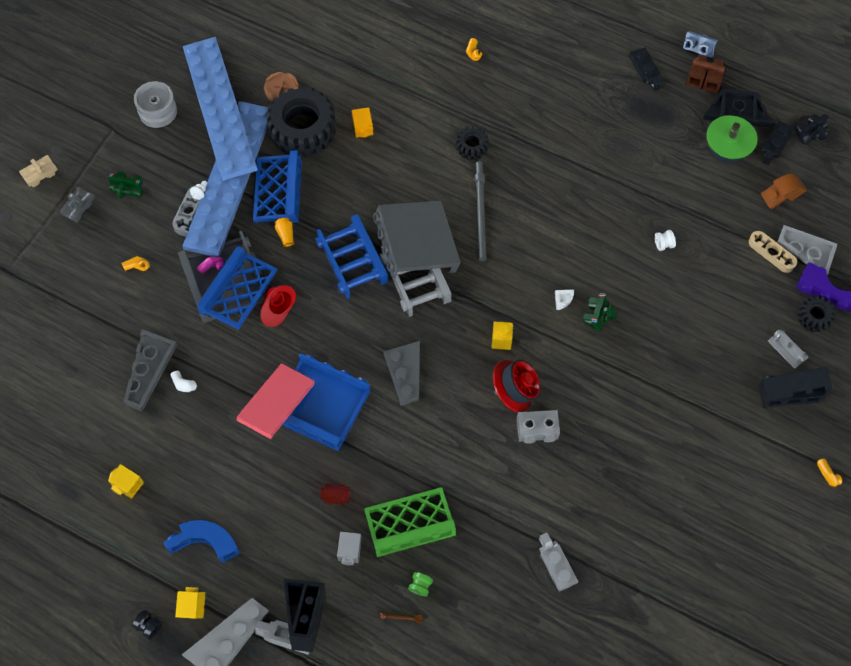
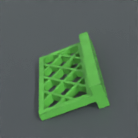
M442 487L364 508L377 557L456 536L455 523L452 520ZM440 494L441 501L438 506L428 502L432 496ZM418 501L422 503L418 511L409 507L412 502ZM426 505L435 509L431 517L422 514ZM398 506L403 510L399 516L390 513L392 507ZM378 511L383 516L377 522L371 519L370 513ZM406 511L415 515L411 523L402 519ZM438 511L447 516L446 521L438 522L434 520ZM387 516L396 520L392 528L382 524ZM419 517L428 521L425 527L420 528L414 525ZM399 522L408 526L406 532L399 533L395 531ZM379 528L388 531L385 538H376Z

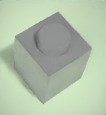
M340 532L337 558L338 561H341V564L354 565V563H359L361 534Z

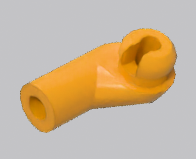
M138 256L121 263L125 271L132 268L146 271L150 266L148 260Z

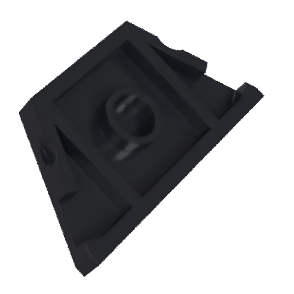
M722 88L703 117L705 120L714 121L722 116H737L745 119L751 125L772 127L773 120L769 119L766 113L767 109L761 102L758 92Z

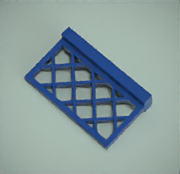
M297 150L290 151V155L257 158L258 170L256 171L254 223L277 221L281 218H289L292 223L299 222L302 159ZM282 161H288V165L283 169L278 166ZM262 163L272 164L265 171L262 169ZM276 168L280 172L273 178L269 173ZM285 175L287 180L281 185L277 180ZM267 176L270 181L263 186L261 181ZM275 183L279 188L271 193L268 189ZM283 190L286 192V196L280 201L276 196ZM266 192L270 196L262 202L260 196ZM275 199L278 203L270 209L267 204ZM283 206L285 214L277 215L275 212ZM264 207L269 211L265 216H259V212Z
M237 246L199 301V313L204 316L208 314L239 330L276 275L277 268L245 253L243 248ZM245 260L253 263L254 267L243 269L242 265ZM266 269L271 272L269 276L260 278L258 271ZM256 272L258 279L247 281L245 274ZM243 275L245 282L234 284L233 278ZM259 283V291L250 292L249 285ZM246 286L248 293L237 296L235 288ZM233 289L235 296L224 299V291ZM250 298L251 303L248 306H240L239 300ZM237 302L238 308L227 310L225 303ZM223 304L225 311L217 313L212 309L215 305ZM240 312L241 318L238 323L230 319V314Z

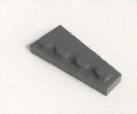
M142 329L140 342L136 349L135 362L132 365L131 378L128 381L123 402L125 405L143 412L177 347V343Z

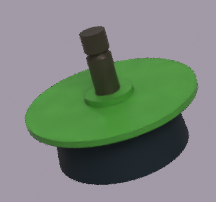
M722 116L715 119L708 127L707 141L714 157L723 162L733 163L740 161L753 152L757 145V133L754 127L743 118Z

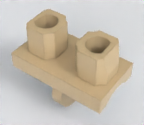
M46 155L38 161L30 160L32 164L20 170L19 173L29 187H35L45 177L51 178L54 176L55 171L58 169L49 156Z

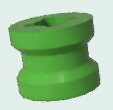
M415 572L413 574V583L409 585L408 590L421 596H428V587L432 585L433 579L427 575Z

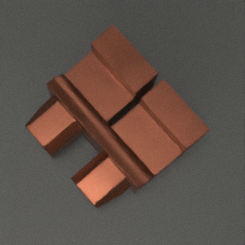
M699 54L697 59L694 58L685 85L701 89L704 77H706L702 90L718 93L725 69L723 60L714 59L713 63L706 62V56Z

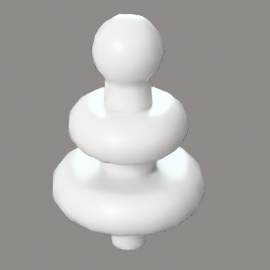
M206 181L190 189L194 199L201 200L204 197Z

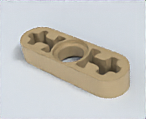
M755 231L751 234L749 238L751 248L781 271L789 273L794 270L797 265V259L794 255L761 231ZM768 249H775L777 255L769 254Z

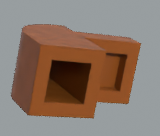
M787 174L773 181L774 184L762 192L761 196L769 208L773 209L786 199L795 200L805 193L807 189L797 175Z

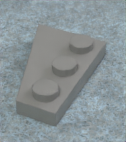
M784 225L777 243L805 264L810 262L826 269L828 275L837 244Z

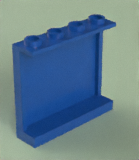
M300 353V361L295 371L314 380V386L282 425L339 451L371 392L370 384L363 378L357 379L351 376L345 370L339 371L327 362L321 363L312 355Z

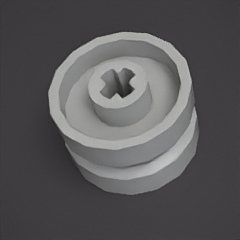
M158 81L148 82L136 90L134 104L141 121L145 125L153 128L164 127L175 119L177 105L170 87L165 83Z

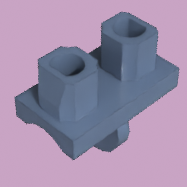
M688 31L683 48L712 58L718 40L710 38L705 34L701 35Z

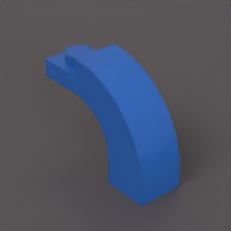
M194 520L180 524L179 527L182 533L172 534L163 542L170 554L192 543H206L214 548L221 563L240 554L234 540L224 528L203 520Z

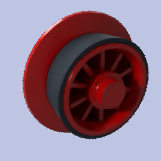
M521 359L514 362L503 360L495 366L493 371L495 396L499 397L512 411L524 412L529 409L532 401L536 400L541 392L540 379L535 369L528 362Z

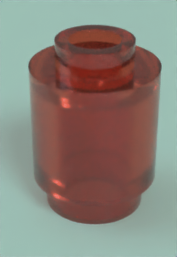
M326 483L325 487H321L320 499L324 500V504L344 505V503H349L350 487H345V484Z

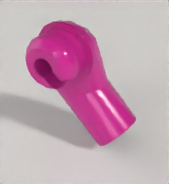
M208 257L197 269L201 274H204L211 267H216L217 270L221 271L225 265V260L221 257Z

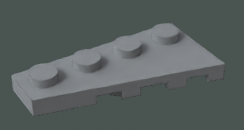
M251 598L184 652L182 656L195 666H228L254 633L258 621H263L269 610Z

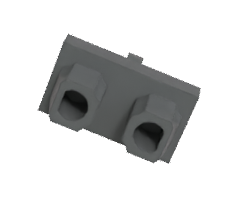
M78 187L73 194L70 193L67 196L68 201L59 212L61 215L77 223L81 219L82 213L91 206L95 196Z

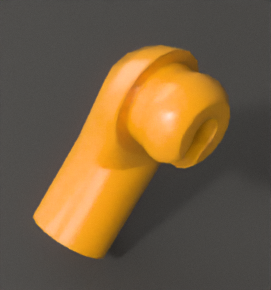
M475 38L469 40L466 53L471 60L478 61L482 57V52L476 50L478 41Z
M820 459L817 462V466L828 484L833 487L841 485V475H834L827 460Z

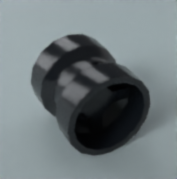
M143 610L135 618L132 627L137 631H142L143 636L150 640L159 632L162 622L157 618H152L151 613L147 610Z

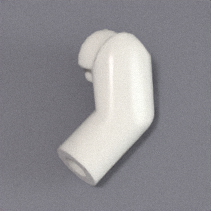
M180 371L171 373L172 380L178 391L191 392L196 390L197 384L195 381L183 379Z

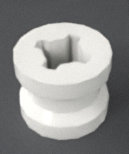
M667 230L663 234L660 232L655 234V243L659 251H663L667 247L671 249L676 246L672 230Z

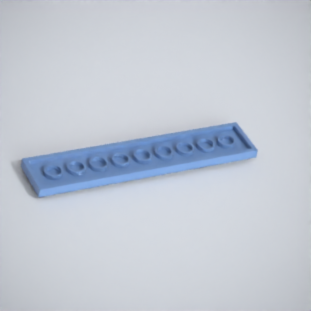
M216 37L183 46L222 181L257 171L258 169Z
M239 101L237 106L254 160H256L268 128L267 114L269 107ZM215 161L205 187L206 192H204V197L199 202L183 243V250L220 257L251 173L222 181L217 161Z

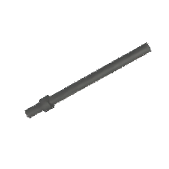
M478 161L476 162V174L474 175L477 189L479 260L485 261V174H483V162Z

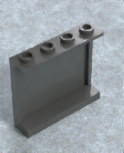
M441 201L378 205L373 219L374 223L378 226V237L382 240V251L386 255L387 269L391 272L392 278H395L398 272L447 268L448 273H456L461 262Z
M239 231V238L225 242L220 257L225 260L224 263L227 262L237 246L243 248L245 253L256 258L254 251H249L251 244L248 236L244 237L242 231ZM185 250L177 253L198 308L199 301L220 270H217L216 267H211L204 274H201L197 267L208 257L213 256L200 253L186 255ZM245 260L242 265L243 269L254 267L253 263ZM260 270V271H258V272H259L260 278H262L263 275H262V272H261V270ZM256 272L245 274L247 281L258 279ZM243 275L235 276L233 278L234 284L245 282ZM259 283L249 285L250 292L259 291ZM246 286L235 288L237 296L248 293ZM268 287L266 288V290L264 291L256 305L264 302V296L268 291ZM233 289L226 290L223 293L224 299L235 296ZM250 298L239 300L241 307L248 306L251 301ZM236 301L225 303L227 310L238 308ZM223 304L215 305L212 309L217 313L225 311ZM200 314L203 323L216 319L208 314L206 316Z

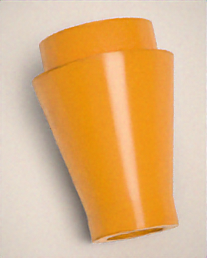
M289 218L278 219L275 221L276 225L274 228L283 246L293 245L292 222Z

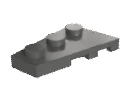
M420 341L384 351L383 355L400 406L418 401Z

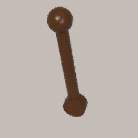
M384 611L379 614L382 620L386 618L412 620L418 624L423 621V617L420 614L404 616L387 614Z

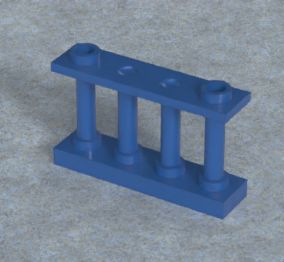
M358 214L351 216L352 224L349 225L350 227L325 237L321 230L318 229V237L315 238L319 249L323 248L339 282L337 286L340 293H344L347 299L350 298V288L372 279H378L381 285L388 283V274ZM350 234L357 235V242L332 252L327 244ZM357 249H364L366 253L364 257L338 267L335 258ZM364 264L372 265V272L346 282L342 273Z

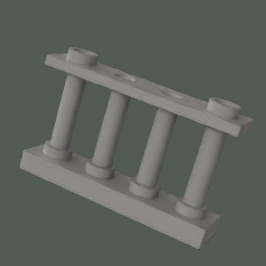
M382 251V254H379L382 264L387 266V258ZM440 268L428 269V275L404 284L401 283L398 275L409 271L398 272L396 277L392 278L401 297L400 304L404 312L407 311L409 317L413 316L412 307L435 298H441L444 304L451 302V291ZM429 282L435 283V291L410 300L408 299L406 290Z

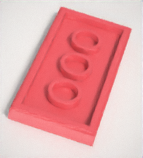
M281 363L239 413L237 421L271 439L314 386V380Z

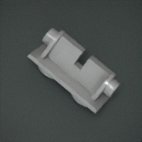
M777 330L774 336L768 340L794 369L809 358L805 354L806 352H803L785 334V331Z

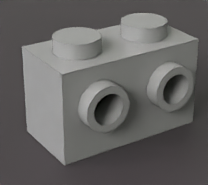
M558 410L518 412L517 429L519 442L534 443L537 440L553 442L558 439L560 435Z

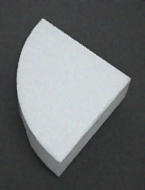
M555 290L556 310L563 309L571 303L574 290Z

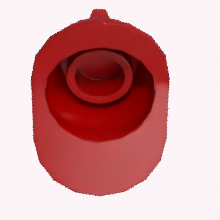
M287 285L274 286L266 292L264 304L260 311V318L263 324L268 327H276L283 322L296 301V293L292 287Z

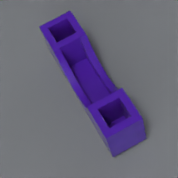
M808 262L796 289L812 296L819 295V299L823 296L825 297L824 301L829 299L830 303L834 304L837 308L851 312V291H843L834 287L828 280L826 269Z

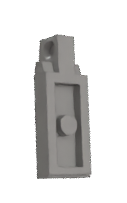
M548 533L540 535L539 541L543 546L539 548L540 556L558 591L560 592L577 584L578 580L557 541L552 542Z
M278 620L275 622L271 621L270 624L258 621L255 634L264 637V640L291 649L288 623ZM298 651L309 655V652Z

